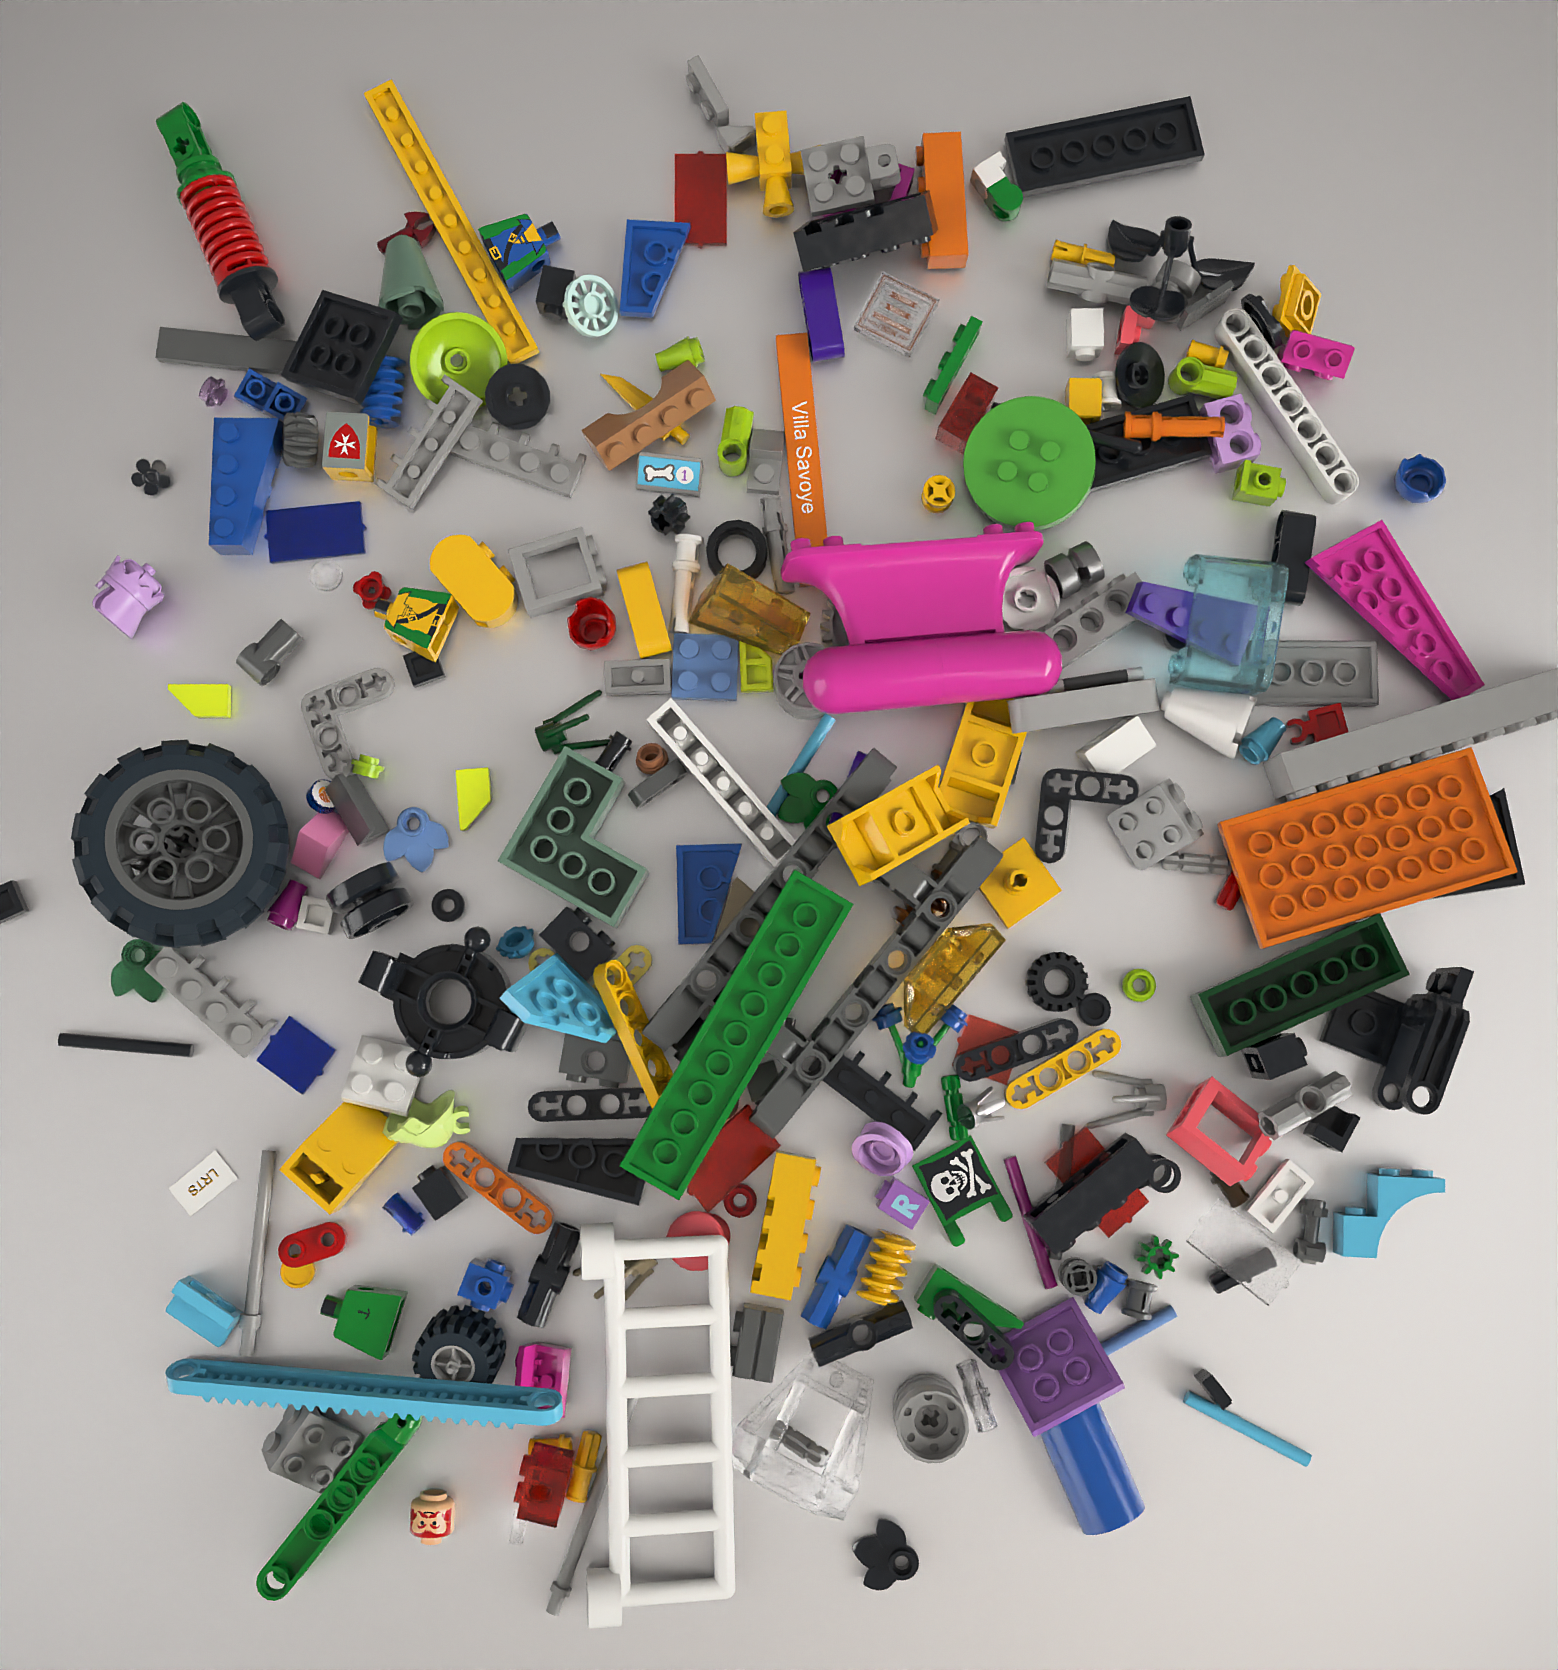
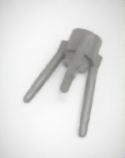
M1096 1070L1092 1072L1094 1077L1140 1086V1088H1135L1134 1095L1112 1097V1102L1135 1103L1136 1108L1141 1109L1087 1123L1088 1129L1141 1116H1154V1111L1166 1109L1167 1095L1163 1084H1153L1152 1079H1138Z

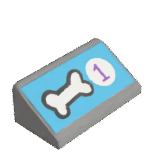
M638 452L636 489L700 497L703 460L693 457Z

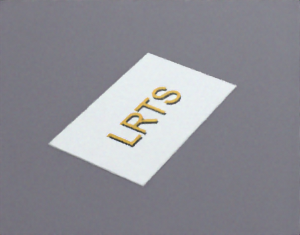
M214 1150L168 1189L191 1217L238 1179V1177L219 1153Z

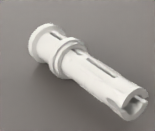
M692 534L675 535V541L678 543L676 561L672 562V568L675 572V585L668 632L673 634H689L695 575H698L701 570L698 559L700 546L704 544V538Z

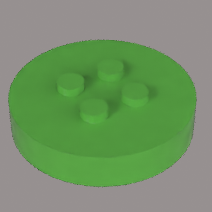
M1039 396L1014 398L999 404L986 413L976 424L969 436L963 461L965 481L978 508L992 521L1012 530L1019 523L1032 522L1035 531H1040L1056 526L1068 519L1080 508L1087 498L1094 481L1096 467L1093 440L1081 418L1064 404Z

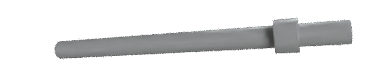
M262 1150L245 1309L244 1313L240 1314L239 1328L242 1329L239 1355L244 1357H251L254 1354L256 1329H260L261 1314L258 1313L276 1154V1151Z

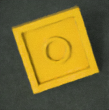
M1024 837L1002 852L1003 857L978 888L1007 929L1062 891Z

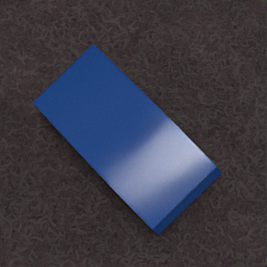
M250 368L234 394L236 400L271 418H279L282 422L287 413L301 412L308 400L305 396L280 382L275 383Z

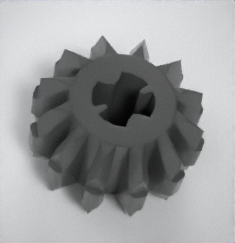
M303 412L287 413L285 415L282 429V459L286 466H294V468L305 469V467L313 468L315 466L318 453L319 430L318 422L314 415H308Z

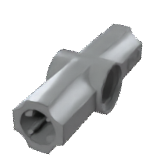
M1054 258L1048 275L1047 288L1079 294L1081 298L1095 303H1106L1108 300L1130 305L1131 293L1139 287L1147 286L1148 278L1115 271V268L1102 263L1089 262L1085 265Z
M1334 1071L1313 1084L1304 1086L1295 1094L1258 1114V1126L1265 1136L1276 1140L1351 1097V1083L1345 1075Z

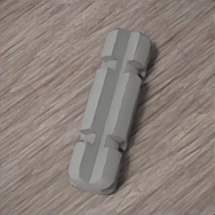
M1174 852L1162 859V868L1165 870H1177L1180 868V871L1198 873L1211 871V874L1222 875L1227 872L1228 859L1225 856L1214 855L1210 858V855L1181 853L1179 855L1178 852Z
M777 1422L774 1425V1429L771 1432L772 1439L780 1444L783 1443L784 1447L802 1459L806 1458L807 1462L814 1467L822 1468L826 1465V1460L829 1458L827 1449L820 1445L817 1446L816 1442L799 1431H794L793 1427L786 1423Z

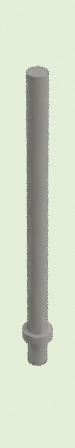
M638 1398L627 1399V1428ZM607 1446L558 1579L552 1582L550 1588L552 1595L546 1611L551 1615L558 1616L565 1597L570 1596L572 1590L570 1583L608 1482Z

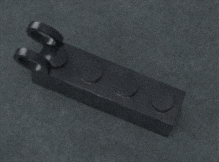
M1124 1133L1022 1217L1049 1251L1054 1255L1059 1252L1063 1253L1073 1247L1076 1243L1075 1239L1083 1232L1095 1229L1101 1223L1102 1217L1110 1210L1122 1207L1128 1200L1127 1196L1136 1189L1149 1186L1160 1193L1174 1191L1181 1181V1171L1175 1162L1166 1159L1160 1154H1148L1137 1138ZM1164 1165L1163 1177L1154 1182L1155 1170L1159 1166ZM1173 1169V1181L1168 1186L1162 1187L1169 1181Z

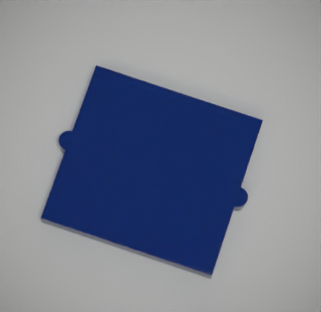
M289 1016L276 1035L270 1036V1043L256 1061L304 1095L317 1076L323 1075V1068L337 1050L292 1016Z

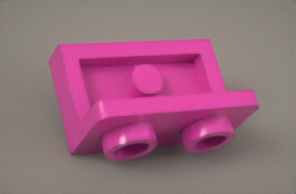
M1292 330L1287 344L1280 345L1277 357L1283 362L1285 368L1301 372L1302 368L1313 370V375L1322 379L1332 380L1333 376L1344 379L1355 348L1349 344Z
M541 1342L520 1345L515 1359V1386L548 1388L558 1391L562 1396L563 1416L561 1418H565L572 1348ZM544 1405V1406L538 1407V1409H547V1408H550V1407H552V1406H551V1405Z

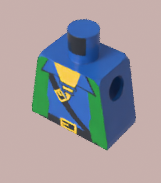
M528 214L518 215L478 229L482 242L509 293L516 291L542 272L543 265L549 266L551 264L546 246L561 239L553 221L536 229Z

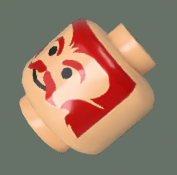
M441 1489L423 1490L420 1492V1496L411 1502L410 1533L415 1537L421 1538L422 1544H439L442 1542L443 1537L450 1535L454 1530L455 1502L453 1498L447 1496V1491Z

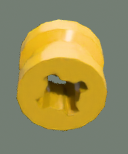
M935 475L929 478L924 484L921 495L922 504L925 509L936 514L948 510L955 496V486L951 479L943 475Z

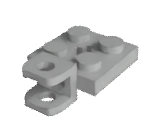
M864 136L800 150L812 217L876 204L873 191L893 187L901 181L896 149L891 144H881L866 148ZM838 169L841 172L847 173V176L842 177V183L836 184L834 179H829L830 175Z

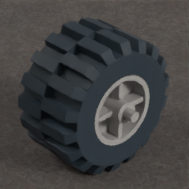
M458 1305L451 1306L448 1311L443 1309L438 1312L436 1317H432L415 1345L416 1349L412 1354V1361L415 1362L413 1366L414 1374H420L419 1378L492 1384L506 1355L504 1353L506 1341L501 1340L504 1333L501 1328H495L497 1321L493 1317L487 1319L484 1316L485 1311L478 1310V1312L472 1311V1306L467 1305L464 1306L463 1310H460Z

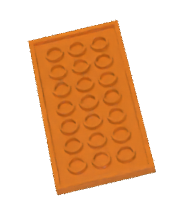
M1472 747L1221 821L1217 824L1260 950L1518 872Z

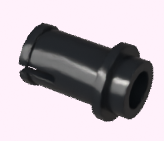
M618 731L613 736L610 734L609 738L611 740L595 761L596 764L612 773L626 751H631L632 749L630 745L633 741Z

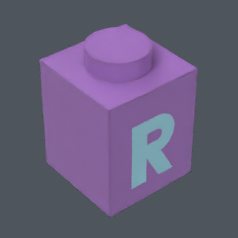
M894 1176L890 1182L884 1180L875 1194V1197L879 1199L876 1203L877 1208L913 1230L930 1202L928 1198Z

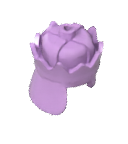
M117 555L109 569L105 572L106 574L95 585L98 589L105 583L109 587L98 593L92 603L93 607L132 639L143 615L163 601L164 594L160 593L162 589L161 584L152 577L156 571L148 563H145L142 567L132 559H125L120 563L121 557Z

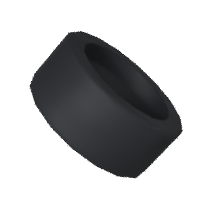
M731 520L722 523L711 533L706 546L708 565L713 574L724 583L732 585L748 584L758 578L765 568L768 557L766 539L760 529L750 522ZM730 535H744L755 545V560L745 570H729L719 560V545Z

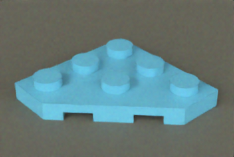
M555 953L508 988L500 997L510 1011L527 1024L602 1043H607L617 1034L600 994L558 953Z

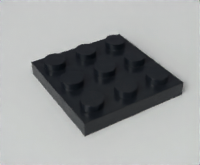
M322 290L281 376L289 382L362 405L403 318L397 312Z

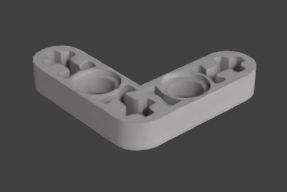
M373 668L311 691L302 699L301 711L326 776L332 780L339 773L332 771V768L336 766L334 756L331 754L326 756V752L336 751L338 759L343 763H347V766L343 767V774L346 778L355 774L352 772L354 764H351L354 758L338 716L383 700L392 694L395 687L394 679L384 669ZM377 676L382 680H386L382 684L383 690L378 691L375 687L366 689L368 697L364 698V691L359 686V682L362 681V684L368 687L375 683L374 678ZM345 687H354L356 690V699L352 703L344 704L340 700V692ZM317 699L321 703H325L321 707V713L327 720L331 717V721L321 722L319 715L314 711H310V708L314 706V700ZM327 728H333L337 733L336 741L328 746L323 745L320 741L322 731Z

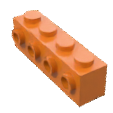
M961 132L923 133L921 146L915 147L916 167L921 166L922 176L917 177V193L930 191L938 230L934 235H931V241L920 244L921 258H927V269L965 268L969 254Z

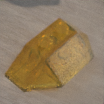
M991 923L947 928L903 981L904 1027L911 1033L928 1034L945 1014L946 1010L951 1007L1006 941L995 926Z

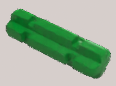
M955 1074L943 1076L941 1083L943 1091L946 1092L944 1102L947 1121L951 1123L949 1127L950 1138L953 1141L967 1139L969 1136L968 1129L961 1124L957 1114L958 1106L964 1104L962 1093H959V1088H961L960 1078Z

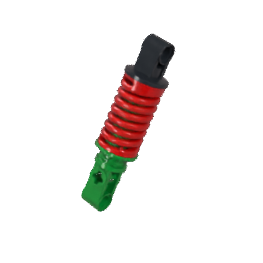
M182 102L156 119L157 127L163 135L169 153L177 167V179L182 184L177 189L176 196L186 211L188 221L191 223L192 230L195 233L197 242L200 244L211 275L214 277L219 298L224 303L235 304L243 328L253 340L259 341L285 325L284 316L271 292L278 283V276L268 266V257L264 254L262 244L259 243L258 234L255 232L249 213L246 211L245 204L241 200L233 174L228 171H222L218 158L212 155L196 113L187 103Z

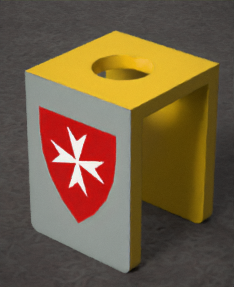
M326 413L322 468L332 480L374 482L378 429L375 426H369L370 418L368 414Z

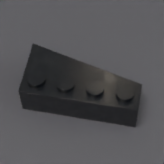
M927 190L808 221L793 232L802 269L805 272L819 267L828 268L847 259H851V261L860 260L868 257L869 253L881 250V253L891 252L899 249V244L912 241V245L931 241V235H934L938 230L930 191Z
M516 1138L507 1172L637 1206L641 1205L646 1181L620 1167L621 1161L634 1139Z

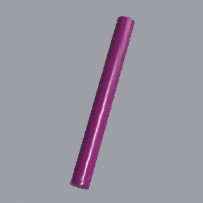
M1011 1156L1003 1160L1022 1217L1033 1207L1017 1157ZM1022 1217L1044 1288H1054L1058 1285L1046 1248Z

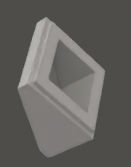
M721 126L716 128L718 143L725 154L726 152L743 154L756 146V130L754 126Z
M774 1060L759 1064L750 1079L747 1088L752 1102L761 1100L766 1096L761 1095L778 1075Z

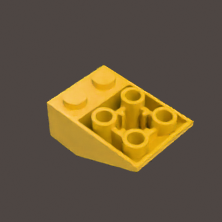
M343 1102L297 1148L279 1170L330 1215L339 1211L399 1141L389 1140L384 1135L383 1129L388 1117L380 1110Z

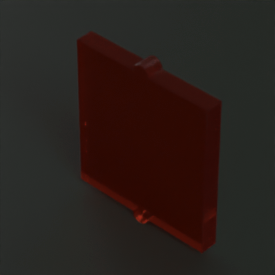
M969 1014L966 1021L968 1026H964L961 1037L957 1038L959 1044L954 1059L962 1051L1019 1031ZM997 1046L993 1049L991 1054L993 1062L999 1065L1008 1060L1009 1051L1005 1046ZM984 1051L979 1053L983 1058L981 1060L971 1061L969 1057L965 1058V1065L961 1066V1069L974 1073L973 1068L980 1064L985 1065V1070L990 1069L985 1060ZM1012 1068L985 1078L1007 1085Z

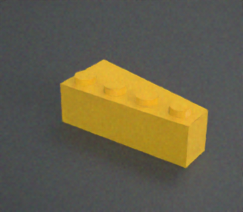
M776 1150L750 1293L791 1301L793 1287H799L802 1267L797 1266L799 1253L805 1254L808 1241V1233H803L806 1219H812L815 1200L809 1199L812 1186L818 1187L821 1167L815 1166V1157Z

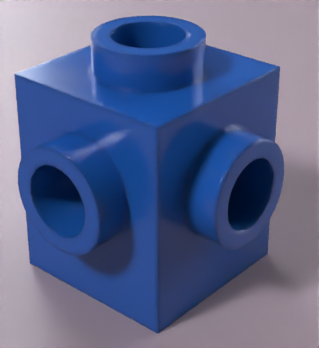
M475 1258L468 1265L457 1295L471 1300L470 1305L476 1309L486 1312L490 1308L495 1310L501 1302L507 1303L514 1287V1284L509 1282L512 1272L505 1270L506 1265L500 1261L488 1258L484 1262ZM485 1281L491 1285V1288L486 1286Z

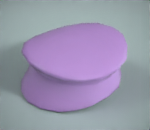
M873 1121L865 1124L860 1136L855 1138L852 1144V1154L855 1160L869 1172L878 1176H892L899 1173L912 1160L913 1148L898 1130L886 1123Z

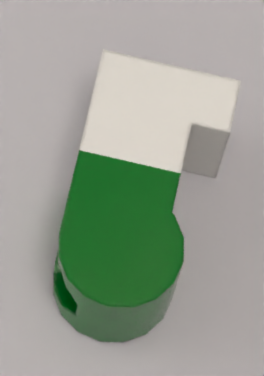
M999 151L973 168L970 182L999 220L1011 221L1019 214L1023 202V193L1017 185L1011 184L1004 174L1006 160Z

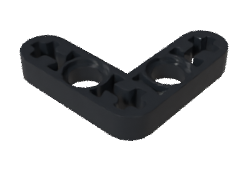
M1064 768L1047 771L1041 783L1035 841L1037 857L1042 862L1055 863L1065 855L1072 800L1126 805L1135 801L1139 795L1140 790L1137 780L1132 776ZM1056 773L1061 774V780L1073 781L1072 774L1078 775L1075 782L1076 795L1070 794L1072 787H1061L1058 793L1054 792V786L1049 785V779H1054ZM1087 777H1094L1100 783L1099 792L1094 796L1086 795L1081 789L1082 781ZM1105 778H1111L1109 785L1119 786L1122 784V780H1126L1128 787L1133 788V793L1127 794L1126 799H1121L1120 793L1109 791V798H1103L1106 790ZM1051 806L1059 807L1063 812V820L1058 825H1051L1045 819L1046 810ZM1043 828L1051 831L1062 830V836L1054 835V845L1059 846V852L1053 853L1052 857H1048V852L1042 850V845L1048 844L1050 834H1043Z

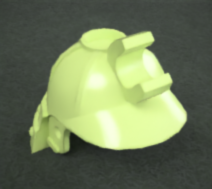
M454 1090L446 1091L432 1103H424L414 1097L408 1116L390 1113L383 1133L389 1140L399 1141L400 1143H411L423 1148L441 1147L448 1142L453 1132L457 1134L470 1132L469 1123H459L456 1121L459 1117H468L469 1110L467 1106H458L453 1109Z

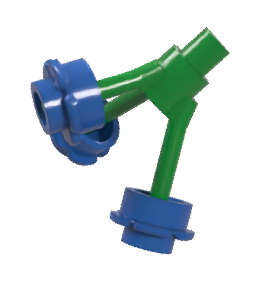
M893 1002L883 1005L872 1019L873 1022H876L879 1030L888 1028L891 1033L900 1062L902 1063L901 1073L904 1074L903 1086L908 1088L915 1087L916 1079L921 1075L922 1066L929 1059L933 1058L936 1053V1046L950 1027L959 1033L963 1026H968V1023L964 1021L967 1014L951 1003L948 1008L944 1005L941 1006L943 1010L937 1017L944 1024L933 1038L926 1033L912 1032L906 1036V1042L902 1043L895 1024L903 1021L900 1013L903 1009L902 1007L895 1008Z

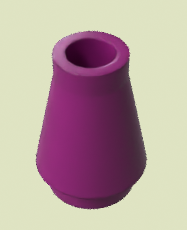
M290 879L285 889L268 909L269 916L267 921L282 929L292 931L294 925L297 924L302 897L305 896L308 887Z

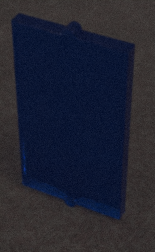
M360 501L266 511L267 534L264 535V538L268 541L269 561L271 564L366 554L364 531L367 530V527L363 524L362 503Z

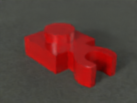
M1341 703L1307 711L1308 721L1294 718L1285 724L1286 728L1296 726L1301 730L1299 737L1290 739L1292 745L1301 744L1306 740L1307 736L1313 735L1314 742L1316 743L1349 732Z

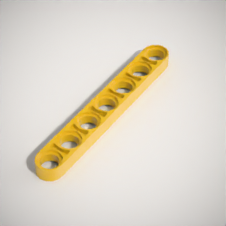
M611 960L599 964L595 968L593 979L649 1104L653 1109L673 1072L663 1050L641 1033L649 1022L623 964L619 961ZM607 968L614 974L615 981L613 985L607 980ZM621 999L628 1005L627 1015L621 1011ZM635 1029H637L642 1036L641 1046H639L634 1039ZM649 1059L655 1064V1076L651 1075L648 1070ZM707 1152L696 1173L703 1172L708 1168L710 1163L709 1152Z

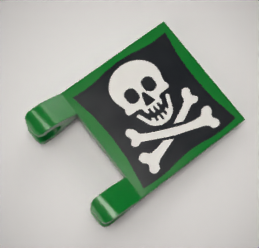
M971 1135L967 1139L960 1140L912 1165L953 1246L958 1247L965 1242V1238L955 1220L991 1202L1001 1222H1006L1013 1217Z

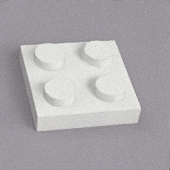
M362 1035L341 1095L342 1101L407 1117L420 1077H414L409 1074L405 1062L408 1055L416 1050L409 1046Z

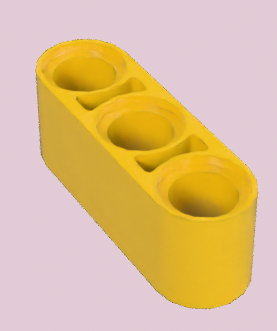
M648 561L617 569L618 579L640 658L643 659L672 651Z

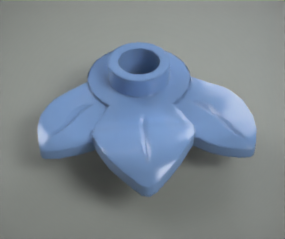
M410 807L399 814L397 826L386 834L383 847L384 856L387 861H393L405 856L412 867L419 872H425L433 861L434 849L448 848L449 840L447 832L441 824L430 821L428 814L424 810ZM413 818H417L420 822L419 827L415 830L409 828V822Z

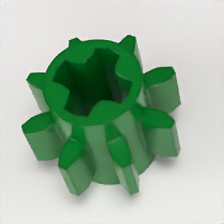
M1151 1235V1242L1147 1244L1138 1242L1142 1248L1141 1255L1134 1256V1259L1144 1262L1145 1265L1142 1267L1141 1272L1147 1275L1153 1269L1158 1279H1162V1272L1166 1270L1175 1272L1174 1267L1171 1265L1173 1259L1178 1258L1179 1254L1170 1252L1169 1248L1172 1245V1241L1165 1239L1162 1244H1159L1158 1237ZM1156 1249L1163 1253V1257L1157 1259V1264L1150 1260V1256L1156 1255Z

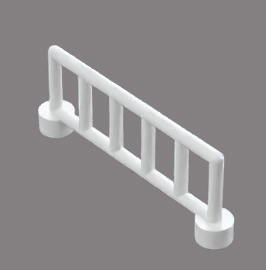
M613 1222L580 1224L581 1280L604 1279L609 1567L586 1569L588 1629L622 1626V1607L727 1599L734 1594L735 1558L728 1241L722 1235L615 1240ZM708 1256L709 1304L625 1308L624 1260ZM709 1325L710 1372L626 1377V1329ZM711 1393L712 1440L628 1446V1398ZM712 1462L713 1509L629 1515L628 1468ZM713 1531L714 1578L630 1584V1537Z

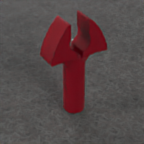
M425 212L404 213L407 220L405 228L378 241V250L385 254L387 243L398 235H407L414 238L416 241H419L422 248L427 246L436 232L434 224L427 226L423 230H418L417 227L431 220L429 214Z

